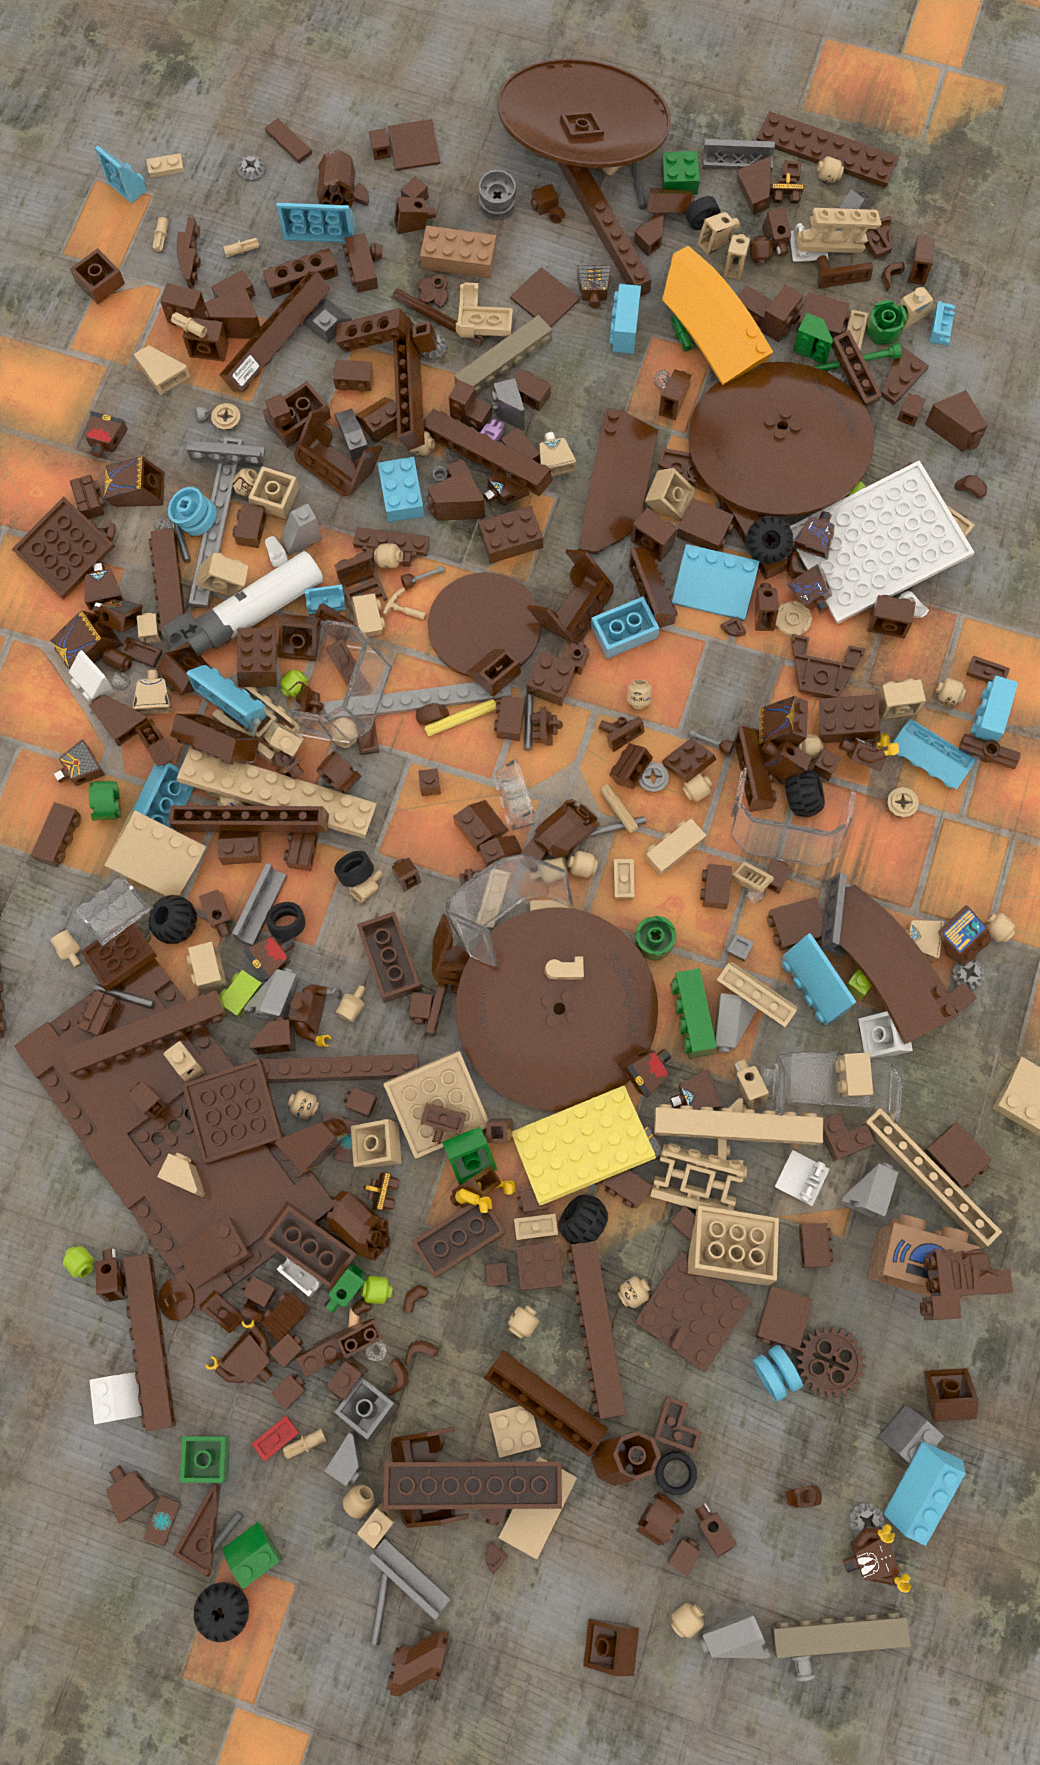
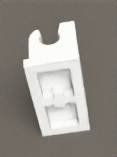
M286 1258L287 1260L277 1270L307 1296L312 1297L323 1283Z

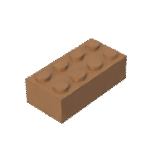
M426 226L420 253L421 269L491 278L497 249L496 235Z

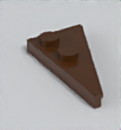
M216 1483L212 1484L173 1553L174 1556L207 1577L210 1576L212 1569L220 1486Z

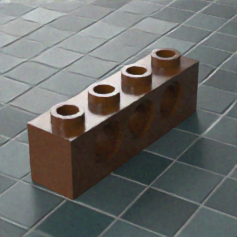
M330 248L319 250L316 253L263 270L264 279L272 298L290 293L308 272L318 271L324 280L339 276Z
M400 308L339 323L337 324L335 343L344 352H351L392 340H399L400 338L407 337L408 317Z
M850 330L834 337L831 348L852 390L861 399L866 408L879 402L882 394Z

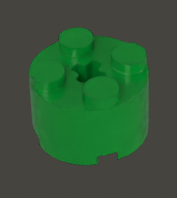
M891 300L880 301L874 306L866 326L867 333L874 344H891L899 340L907 319L903 306H898Z
M89 782V805L93 809V813H91L92 821L121 818V807L117 800L120 799V789L117 782Z
M662 916L643 919L639 923L635 934V945L643 957L654 961L669 955L676 940L673 924ZM656 935L659 937L658 940L652 939V937H655Z

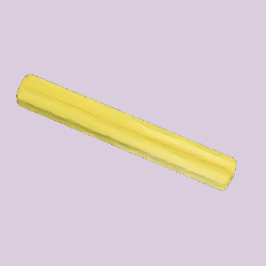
M490 699L425 726L426 734L432 736L497 709V705L494 699Z

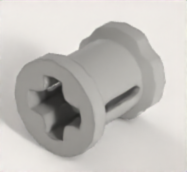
M811 1655L792 1657L796 1667V1681L815 1679V1674L812 1673Z

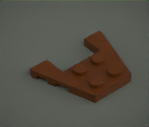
M792 634L791 643L799 692L825 698L839 697L866 649L848 646L845 663L806 655L809 637Z

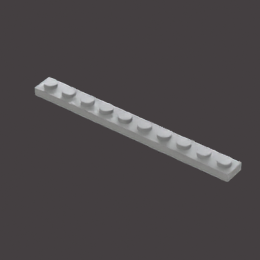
M224 437L223 444L243 445V440ZM218 464L211 501L216 506L217 515L211 528L203 534L189 599L190 606L209 608L212 591L196 586L200 564L212 553H220L234 490L232 480L237 474L239 465Z
M477 682L321 702L324 704V709L321 710V718L323 723L335 722L342 718L350 720L355 719V717L368 715L380 716L416 711L430 703H438L448 707L486 702L490 699L501 700L502 696L512 697L510 683L492 697Z

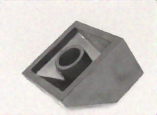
M326 298L316 307L314 312L305 318L303 325L326 343H330L336 337L337 324L351 321L352 318Z

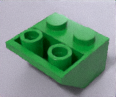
M806 313L797 332L793 348L794 352L801 356L809 357L816 362L827 363L833 339L824 319Z

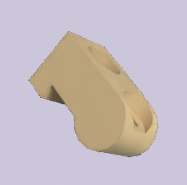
M574 957L573 962H560L556 959L550 960L544 968V974L552 980H582L584 977L583 957Z

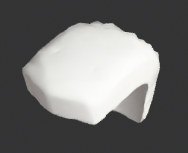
M274 536L268 537L265 540V545L273 567L276 568L288 561L287 553Z
M906 591L900 595L899 599L906 598L916 602L913 618H921L928 613L929 609L912 592Z

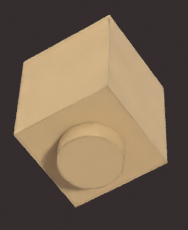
M144 613L137 616L138 637L145 644L161 642V634H159L158 623L160 621L156 613Z

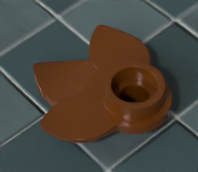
M437 274L432 278L425 277L421 279L417 284V288L422 290L419 295L420 301L427 304L434 300L439 308L444 306L448 298L446 291L448 282L446 277ZM441 281V284L436 285V282Z

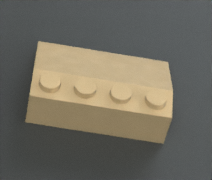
M134 810L129 813L104 866L164 896L180 895L195 870L206 846Z
M1021 1056L992 1109L1039 1137L1040 1067Z
M698 1205L689 1249L688 1274L764 1286L771 1285L777 1281L779 1218Z

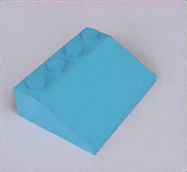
M277 203L284 240L345 243L344 237L355 235L354 213L349 206Z
M686 544L672 604L730 618L738 617L739 620L745 621L760 561Z
M811 933L801 939L781 958L783 969L787 973L790 972L793 977V984L798 990L801 989L805 1002L808 1006L813 1007L816 1012L815 1017L820 1023H823L825 1026L845 1015L856 1003V1000Z

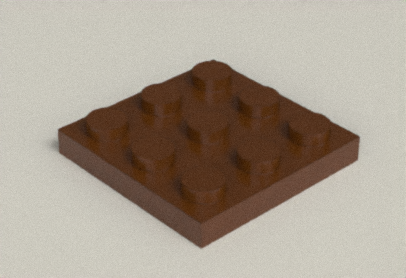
M131 916L81 951L106 992L157 957Z

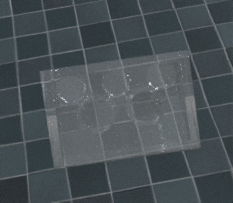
M515 759L495 772L496 779H493L495 789L499 790L501 794L498 797L501 808L505 807L507 812L504 815L507 826L511 825L512 831L535 825L534 808L518 759Z
M124 875L118 876L74 909L102 946L151 910Z

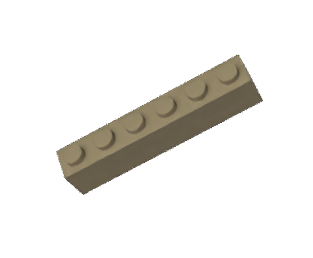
M537 315L454 375L455 386L461 380L475 387L476 396L479 395L484 388L493 385L498 378L505 376L513 367L519 366L527 357L533 356L542 346H547L552 340V328Z
M899 1611L886 1612L887 1616H878V1613L864 1614L865 1618H856V1615L842 1616L843 1620H834V1617H822L820 1622H812V1619H799L797 1624H790L789 1621H777L776 1625L771 1626L774 1655L776 1658L911 1647L907 1617L900 1615Z

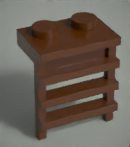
M370 552L359 553L351 559H343L334 565L338 580L343 587L352 612L351 597L378 587L379 590L370 594L375 593L376 598L382 596L384 601L387 600L385 591L374 568ZM370 578H375V581L354 589L347 590L346 588Z

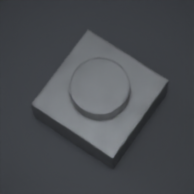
M735 934L726 953L745 961L754 942Z

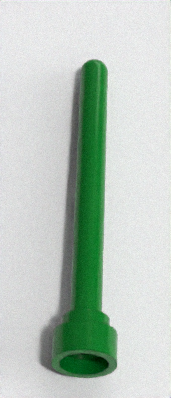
M896 343L886 350L862 356L865 362L885 357L897 359L902 357L900 343ZM838 360L815 366V368L823 371L841 367Z

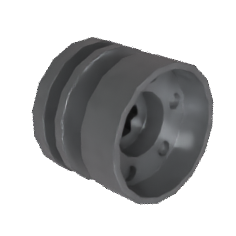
M489 171L483 175L479 182L480 210L484 216L492 220H503L509 217L516 205L515 180L505 171Z

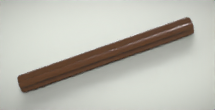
M399 288L395 289L392 294L394 299L456 333V323L458 321ZM482 335L466 338L478 346H482L485 341V337Z

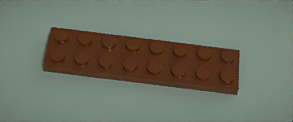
M770 111L756 140L775 142L774 149L816 164L819 161H823L827 156L838 159L844 167L843 173L885 188L899 156Z

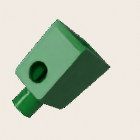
M350 1262L332 1289H329L328 1296L330 1298L324 1306L333 1313L340 1305L346 1307L365 1282L366 1272ZM340 1289H343V1290H345L346 1292L342 1293V1292H340L339 1290H340Z

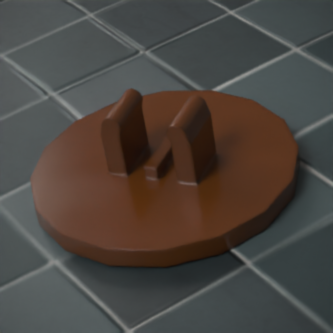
M176 1278L167 1280L161 1287L159 1292L160 1309L170 1320L180 1321L187 1318L193 1311L195 1294L192 1286L187 1281L182 1280L184 1289Z

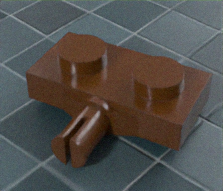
M426 1102L420 1123L436 1130L432 1142L436 1143L437 1141V1144H441L443 1133L452 1132L461 1135L466 1114Z

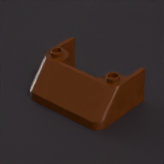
M326 406L310 411L294 453L297 463L340 495L348 496L353 494L373 472L383 447L379 445L363 451L357 463H354L330 445L332 432L324 425L329 408Z
M567 549L565 553L575 564L570 571V580L575 585L557 613L546 607L528 605L527 609L544 628L568 642L577 643L582 641L590 629L591 618L599 615L611 598L614 587L587 551Z
M442 914L433 938L432 975L436 982L459 985L464 967L476 948L453 946L451 926L447 915Z
M455 1427L394 1437L391 1441L393 1462H437L435 1453L443 1449L445 1443L443 1434L454 1432ZM455 1509L400 1510L402 1522L407 1528L444 1525L469 1518V1513L455 1515Z

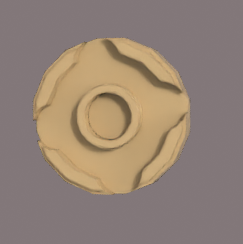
M798 601L781 604L775 624L778 632L790 638L792 634L800 636L806 634L812 623L810 610Z

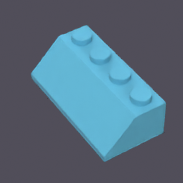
M203 665L186 673L196 692L251 732L254 727L253 720L258 718L262 722L267 716L264 709L265 705L261 701L250 698V694L246 690H239L235 687L236 685L229 678L224 679L217 669L213 667L210 669L208 666Z
M911 718L893 742L899 745V752L896 755L904 756L910 760L912 765L923 768L930 776L939 778L947 787L955 788L956 790L976 761L971 755L960 751L958 747Z
M155 763L132 811L135 810L173 829L169 825L171 805L186 806L194 787L177 782L180 769L168 763L157 767Z
M922 1441L884 1511V1516L906 1537L926 1546L966 1474L963 1460Z

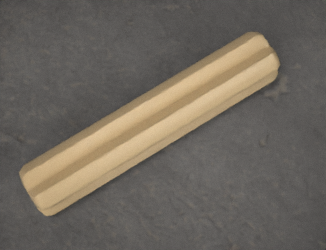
M609 784L602 786V795L628 832L636 831L638 829L637 823Z

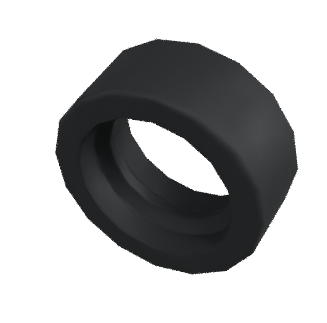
M704 196L690 204L685 211V217L692 229L702 230L705 219L720 214L721 210L714 197Z
M353 851L346 854L334 867L336 876L341 884L346 887L362 884L374 871V865L364 851Z
M294 902L278 903L266 915L269 932L277 939H292L298 936L306 925L303 910ZM291 915L297 917L290 925H275V922L283 916Z
M672 1451L660 1458L655 1469V1476L658 1484L665 1492L671 1495H683L694 1487L697 1480V1469L689 1456L681 1452ZM672 1460L684 1462L689 1470L687 1482L679 1487L669 1485L663 1476L665 1465Z

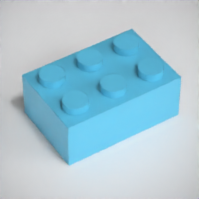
M619 284V291H615L609 343L613 345L612 352L634 354L641 286Z
M414 457L379 462L378 469L388 523L424 517Z
M644 597L591 618V629L606 659L658 638L660 628Z
M995 676L992 681H988L986 688L982 690L980 696L982 700L981 706H978L975 713L977 717L976 723H973L970 730L974 737L986 741L995 740L998 742L1006 728L1018 682L1000 676Z

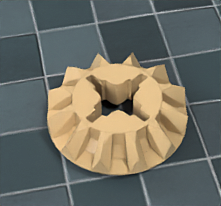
M229 403L218 405L211 414L213 424L217 429L220 428L224 431L226 429L233 430V427L235 425L238 426V422L241 419L238 408ZM228 412L229 418L224 422L223 418H225Z
M900 787L894 789L889 794L887 804L889 811H892L895 816L905 818L912 816L917 811L919 800L911 789ZM901 797L904 799V802L909 803L904 806V809L901 807V804L897 803L900 802Z

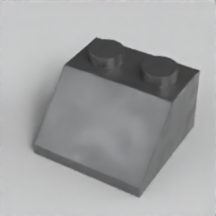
M515 378L494 383V391L491 392L494 413L497 412L500 420L524 430L525 410Z
M361 1377L334 1413L367 1440L373 1442L399 1406Z
M907 1405L903 1406L878 1436L908 1466L922 1441L936 1447L944 1437L932 1424Z
M355 1431L348 1433L324 1471L345 1486L356 1483L363 1472L360 1470L363 1463L358 1435Z

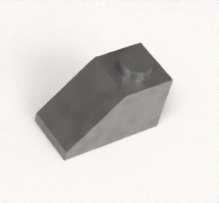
M851 189L839 209L867 210L876 200L863 190Z

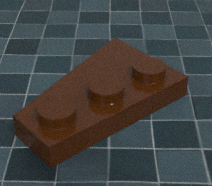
M901 346L902 357L894 359L881 391L882 397L892 405H895L929 367V365L903 346Z
M662 448L658 468L662 470L674 468L691 485L709 494L710 488L696 471L690 453Z

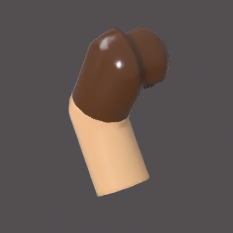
M361 1299L350 1308L348 1327L359 1323V1316L364 1312L370 1311L371 1303H366L364 1299Z

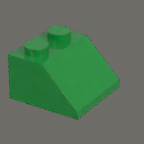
M480 1126L442 1142L459 1185L490 1165L494 1171L497 1170Z
M259 1521L222 1549L230 1571L242 1589L283 1559Z

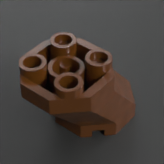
M337 149L334 150V153L330 154L328 152L324 154L318 165L317 198L321 205H346L351 208L355 201L353 194L355 169L351 156Z
M574 799L566 800L560 808L544 820L535 830L534 839L538 843L543 844L548 849V853L555 858L558 855L561 857L569 856L578 845L600 826L599 822L595 823L597 817L585 805H575L577 801Z
M341 1190L332 1199L331 1206H334V1208L327 1215L329 1231L338 1234L359 1256L376 1261L384 1252V1249L389 1247L391 1242L388 1220L378 1217L357 1195Z
M636 1430L601 1441L595 1449L591 1461L597 1478L616 1486L654 1474L661 1455L655 1439Z
M441 1628L411 1646L401 1644L400 1648L396 1647L391 1664L395 1666V1671H391L386 1690H391L390 1695L399 1697L429 1679L439 1681L450 1630Z

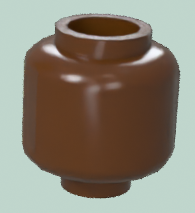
M755 236L754 240L750 241V258L756 260L758 264L766 263V259L772 257V240L768 239V236Z

